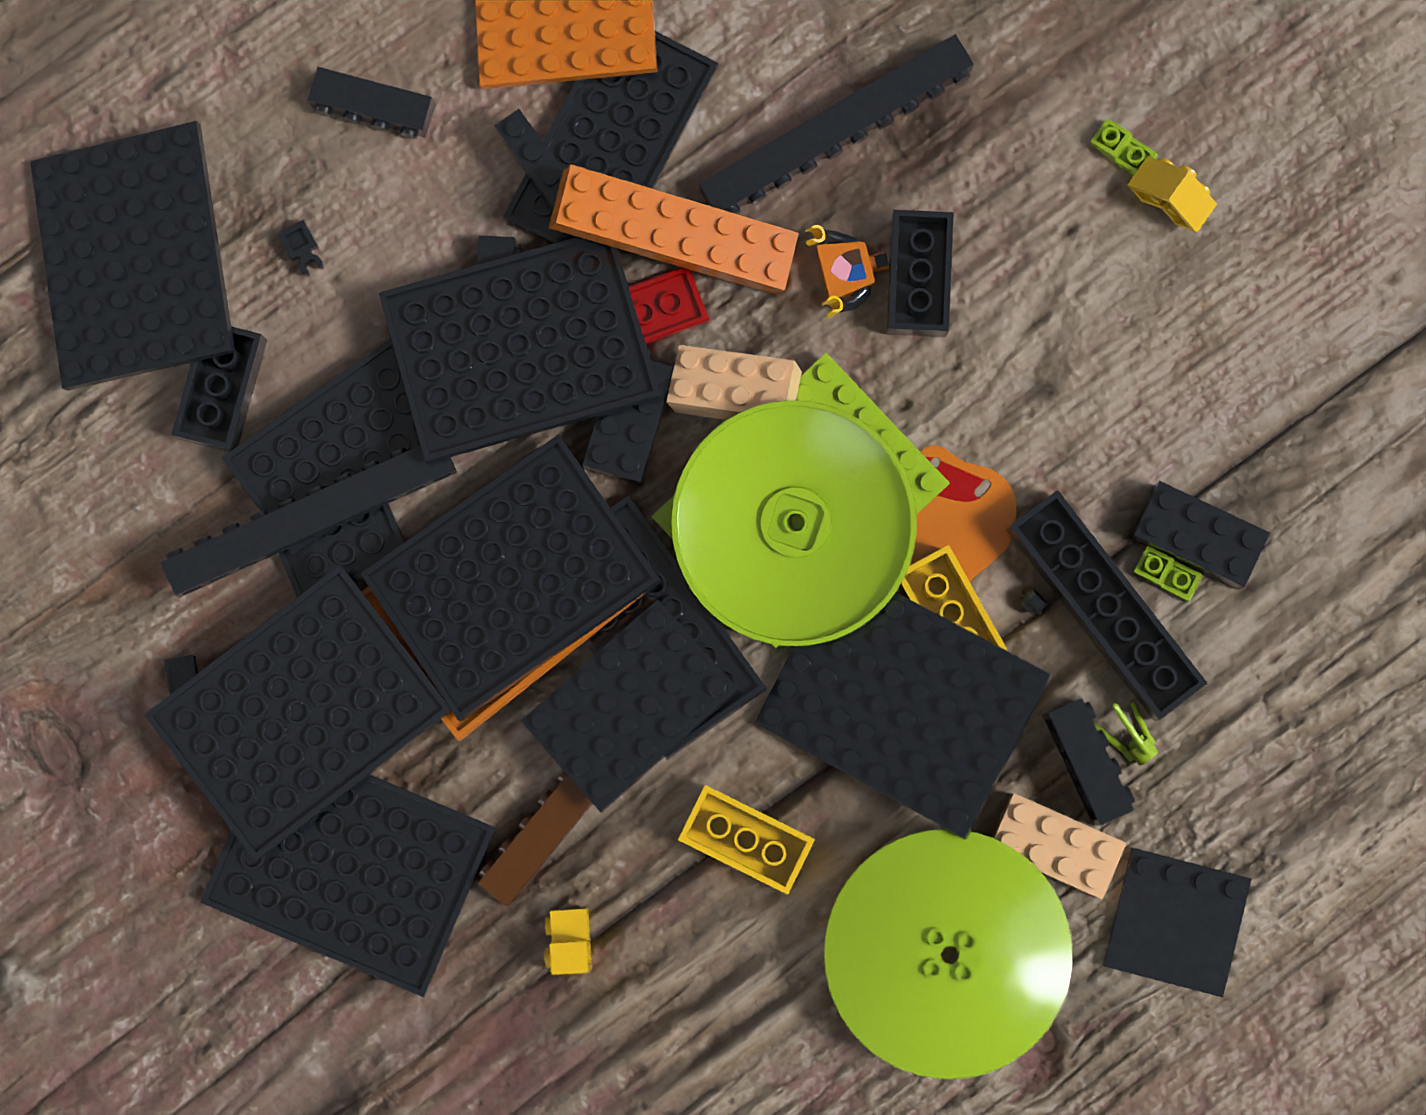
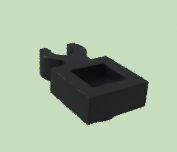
M304 220L277 233L291 260L301 259L300 269L305 276H310L307 270V265L310 262H316L320 269L324 268L320 257L312 254V251L319 247Z

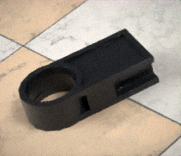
M195 655L164 660L170 694L198 674Z

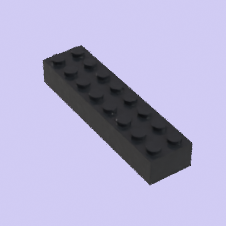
M1058 490L1006 529L1153 721L1161 720L1208 684Z

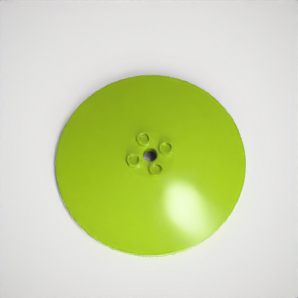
M779 401L763 404L743 411L718 426L701 442L686 464L677 485L672 509V537L678 564L689 587L702 605L713 616L738 633L758 641L783 646H806L831 641L849 634L872 619L889 602L902 583L911 563L917 534V513L912 487L904 467L888 443L875 430L855 416L829 405L809 401ZM794 513L802 515L805 520L803 529L799 531L792 530L788 525V519Z
M947 829L928 830L905 836L882 847L868 857L848 878L838 894L827 923L824 944L825 972L831 995L841 1017L851 1032L875 1055L901 1070L919 1076L936 1079L970 1078L992 1072L1013 1062L1034 1046L1049 1029L1058 1015L1069 986L1072 970L1071 934L1064 909L1054 889L1038 868L1021 853L1005 843L975 832H971L968 839H963ZM947 946L955 947L959 953L957 961L952 964L943 962L941 958V952Z

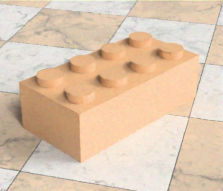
M679 345L666 402L675 413L728 420L743 411L763 404L779 401H796L802 371L795 360Z
M1010 793L991 837L1021 853L1042 874L1099 899H1103L1126 846V842L1015 793Z

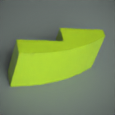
M1107 118L1090 141L1097 150L1133 176L1147 156L1154 159L1158 157L1157 152L1134 139L1130 131Z
M1147 546L1134 570L1136 575L1190 603L1203 578V574L1176 562L1174 558L1150 546Z

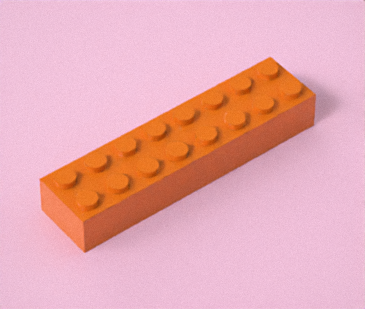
M572 164L563 170L549 228L774 295L785 291L799 234L798 232Z

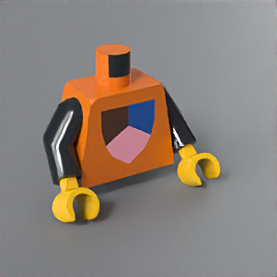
M820 225L806 228V232L810 231L814 235V239L807 240L806 244L808 246L817 243L821 244L817 245L816 254L827 299L821 305L827 304L832 308V311L826 314V316L832 318L839 312L858 308L871 294V288L875 284L873 273L889 269L886 253L868 255L865 242H859L856 237L838 231L824 230Z

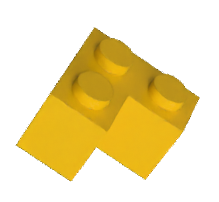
M1147 156L1128 183L1129 188L1141 202L1163 209L1176 226L1195 233L1199 231L1217 205L1209 195L1211 193L1210 189L1199 183L1195 178L1197 174L1194 170L1185 165L1181 167L1175 166L1165 158L1157 160Z
M588 908L551 910L550 917H545L546 936L551 935L552 938L550 948L545 949V967L551 968V975L589 973L592 969Z

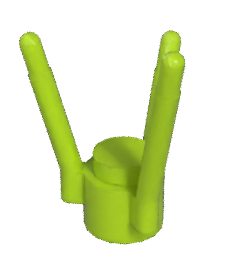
M1134 702L1130 704V707L1142 732L1140 735H1138L1118 704L1114 703L1112 708L1133 738L1127 744L1130 749L1128 750L1094 722L1095 727L1098 731L1103 730L1108 742L1123 753L1129 762L1135 760L1141 766L1158 754L1159 751L1154 746L1156 741L1150 735Z

